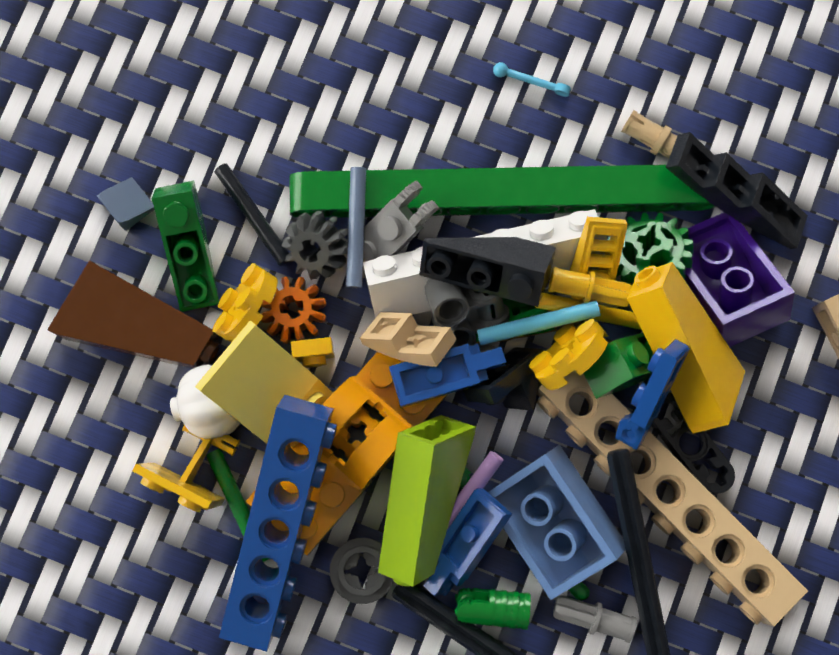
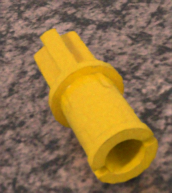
M554 266L550 276L548 292L583 298V303L597 300V302L627 307L629 304L627 297L632 285L597 277L594 271H590L588 275L559 269Z

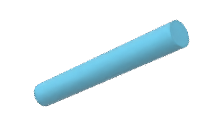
M595 300L478 329L477 334L480 345H485L599 317L601 314L598 302Z

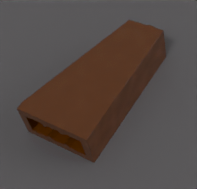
M90 260L47 329L64 340L192 369L204 363L209 365L220 348V344L217 343L220 336L214 333L213 329Z

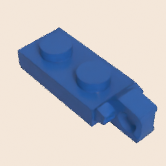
M675 339L667 348L662 349L659 347L647 367V370L651 371L652 375L648 383H641L635 392L631 404L636 409L634 413L625 415L619 421L615 439L620 440L635 450L642 445L690 350L688 345Z
M465 344L449 349L437 367L403 362L390 366L389 370L400 407L402 408L480 385L481 382L489 380L487 371L505 366L506 360L502 347L480 352L478 344L471 346Z
M477 488L473 491L446 532L435 573L423 585L434 596H446L454 585L461 586L465 580H468L512 516V513L485 489Z

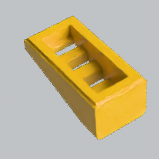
M587 216L569 271L588 275L590 271H594L597 277L616 280L628 225L626 220ZM595 234L611 236L609 240L594 239ZM592 251H603L605 254H593ZM588 267H599V270H591ZM571 296L572 299L583 301V298Z

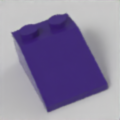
M723 212L687 228L689 239L693 240L692 268H686V278L684 280L729 347L790 320L795 292L741 222Z

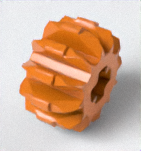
M283 277L281 283L284 289L280 291L276 289L271 304L263 300L261 305L266 309H270L262 313L263 317L261 319L263 323L272 322L267 329L268 334L274 336L282 330L281 342L285 344L290 341L292 333H295L297 341L305 340L302 331L306 329L311 335L317 336L319 331L312 322H326V315L316 311L327 305L325 298L314 299L319 292L316 284L309 286L304 291L306 281L303 277H298L295 287H291L288 277ZM291 302H295L298 308L303 307V311L298 310L299 317L291 319L288 313H283L284 309L289 310L287 305Z

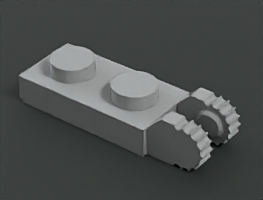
M414 181L405 187L364 227L363 262L374 260L384 255L398 254L424 228L422 225L437 211L438 206L433 200L424 203L415 214L407 207L423 189L418 181Z

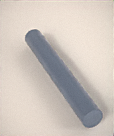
M364 167L350 168L347 288H362L366 168Z

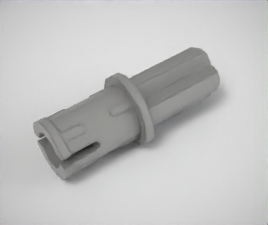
M560 595L557 598L553 609V617L558 620L587 628L588 633L592 635L595 632H600L625 640L628 643L631 642L637 624L636 617H630L602 608V603L597 602L595 605L564 595Z

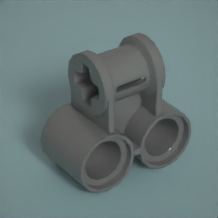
M431 278L425 285V295L433 314V325L451 327L457 339L451 348L469 344V346L475 345V334H477L478 329L509 321V308L504 304L502 297L491 294L485 296L483 292ZM492 309H493L494 312H495V317H494V318H492V315H491V310H492Z

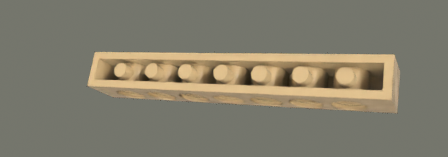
M575 370L564 377L568 384L559 389L547 390L541 385L537 390V395L540 397L537 401L539 407L552 419L558 416L568 426L565 430L566 434L581 448L586 444L597 455L593 459L594 462L608 476L611 477L607 460L608 452L616 449H628L630 453L638 452L644 457L646 463L644 471L641 474L634 473L640 505L644 503L655 514L651 519L665 534L670 535L673 532L684 543L680 549L691 561L697 565L703 562L713 572L709 578L726 595L732 592L742 602L739 609L753 623L758 625L762 622L766 625L775 626L808 592L650 431H648L642 445L637 450L617 439L613 445H607L600 440L598 429L602 423L611 424L617 432L619 421L625 415L632 414L613 394L596 399L584 374L579 376ZM572 395H581L586 398L589 404V410L586 415L579 416L571 411L569 400ZM663 480L669 482L674 489V497L667 504L661 502L656 494L657 486ZM691 510L699 512L703 519V525L696 533L691 532L686 525V516ZM723 539L732 548L731 557L726 562H721L715 553L716 545ZM755 569L761 577V584L757 590L751 592L746 587L745 577L749 571Z

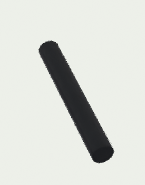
M227 163L217 167L214 173L279 266L288 263L285 262L286 256L289 254L288 250L281 246V240Z

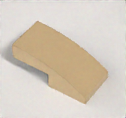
M380 312L359 338L363 345L386 356L413 364L432 367L439 365L457 340L451 327L418 326L412 313Z

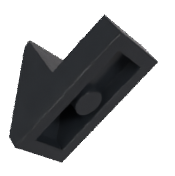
M514 347L504 355L506 360L505 366L487 371L489 380L481 382L480 385L463 389L467 401L486 403V405L490 406L503 402L504 406L509 409L532 410L536 400L539 380L535 377V373L530 369L529 364L543 350L539 348Z

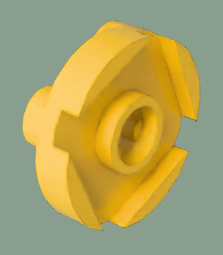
M252 263L244 272L241 283L236 290L230 287L222 295L218 308L223 310V312L215 322L213 332L232 343L249 321L258 325L263 317L258 311L263 300L271 304L277 289V278L255 263Z
M589 319L577 327L573 323L566 324L555 333L553 339L556 342L547 351L539 353L530 362L529 367L547 390L559 389L568 384L564 378L574 370L580 376L599 359L607 347L608 342L604 337H608V334L594 319Z

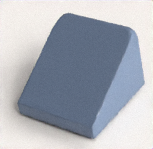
M132 177L97 195L98 199L125 232L154 210L152 201Z

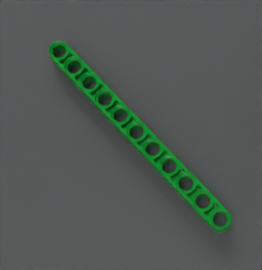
M666 165L366 170L365 217H375L390 200L394 199L405 187L414 181H418L423 189L407 207L415 214L424 203L433 200L437 204L438 209L432 216L564 214L595 209L596 213L702 211L716 207L677 178L666 168ZM304 171L290 174L291 216L299 217L303 213H308L312 217L316 211L323 210L325 218L333 216L349 218L350 171Z

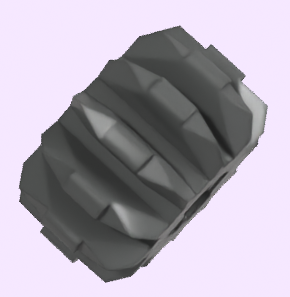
M323 210L316 211L312 217L308 213H303L297 217V222H292L287 226L286 233L288 236L283 240L281 246L291 251L286 256L285 262L295 261L298 264L296 274H301L307 269L310 280L317 279L321 274L327 278L331 277L336 272V269H341L346 264L347 258L345 254H347L348 242L342 239L348 234V229L338 230L335 227L337 217L333 216L326 221ZM315 242L318 243V245H319L318 248L315 247V245H314Z

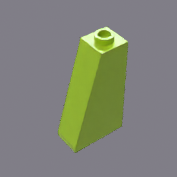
M439 415L398 433L378 573L392 578L398 585L414 587L435 573L474 439L476 426Z

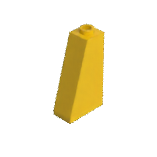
M670 262L659 267L648 266L635 276V281L627 300L653 354L659 347L662 349L667 348L675 339L683 342L690 348L670 389L689 429L694 434L729 425L744 378L745 369L674 263Z

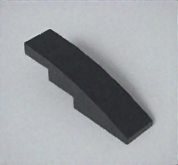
M691 132L677 136L666 165L670 172L718 209L754 231L789 249H796L798 247L808 215L763 172L750 175L727 152L714 155Z

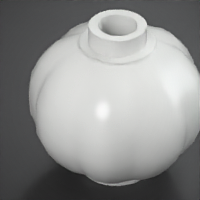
M208 364L195 367L182 377L179 382L177 397L171 398L170 408L174 420L182 421L190 433L200 438L214 439L223 435H229L240 425V422L195 387L212 367V365Z

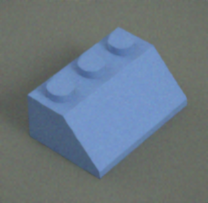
M560 444L488 492L512 513L503 529L550 600L613 563L626 550L624 539Z

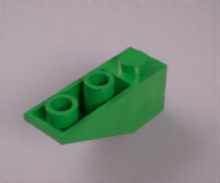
M194 180L155 188L152 202L180 311L217 305L219 303V296L203 214Z
M644 333L616 339L607 344L603 354L583 374L595 398L598 399L650 379L652 372L647 370V367L654 354Z

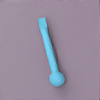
M499 62L493 67V72L497 77L508 76L552 90L557 95L563 97L569 96L571 87L566 84H555L509 69L503 62Z

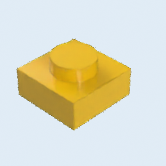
M331 337L291 341L292 356L297 361L302 362L305 368L327 365L326 359L335 358Z

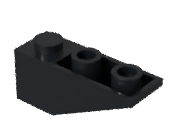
M518 237L425 238L419 275L538 307L550 280L556 247Z

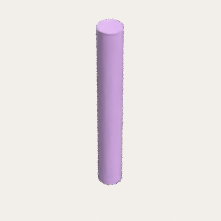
M493 451L488 453L456 497L448 528L473 491L477 488L483 489L504 461L497 453Z

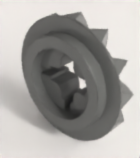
M356 538L344 543L335 552L330 564V578L337 593L347 601L356 604L372 603L382 598L391 588L393 579L378 573V571L368 575L367 582H365L366 589H362V582H359L357 575L345 574V570L358 566L360 552H363L368 566L379 568L382 547L380 542L370 538Z

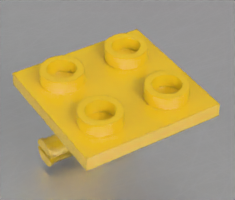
M185 425L183 426L182 431L195 436L188 431ZM223 435L214 439L197 437L203 441L182 476L156 463L135 464L132 472L142 476L143 478L140 483L153 491L163 494L164 490L180 495L177 502L193 511L200 512L201 509L208 510L222 506L225 498L194 483L193 480L212 445L233 456L237 449L225 444L223 441L238 447L240 444L239 439L237 440L229 435Z

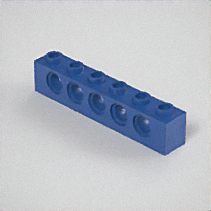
M284 395L276 407L219 634L221 639L267 652L273 637L281 638L287 619V614L282 613L281 608L284 600L291 601L297 577L290 576L293 563L300 565L307 540L300 538L303 525L310 527L317 502L310 500L313 487H321L327 467L326 463L320 462L323 448L331 449L337 430V424L330 423L334 408ZM294 441L303 443L308 448L309 454H297L291 448L290 443ZM290 481L294 483L299 492H287L281 486V482ZM271 520L284 522L289 530L281 531L276 529ZM262 558L274 560L278 567L271 568L262 561ZM253 596L265 598L268 604L258 603Z

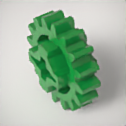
M646 212L642 213L641 221L638 222L632 217H628L627 230L617 271V276L621 275V282L630 284L635 281V276L648 266L659 267L670 262L674 263L685 279L686 268H692L693 240L689 239L687 227L678 229V219L676 218L671 219L668 223L664 222L663 213H658L655 220L649 219Z

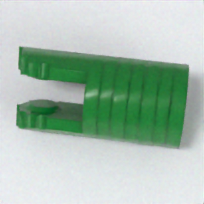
M463 588L459 589L458 593L455 594V600L458 604L457 608H455L457 621L528 630L531 608L530 593Z

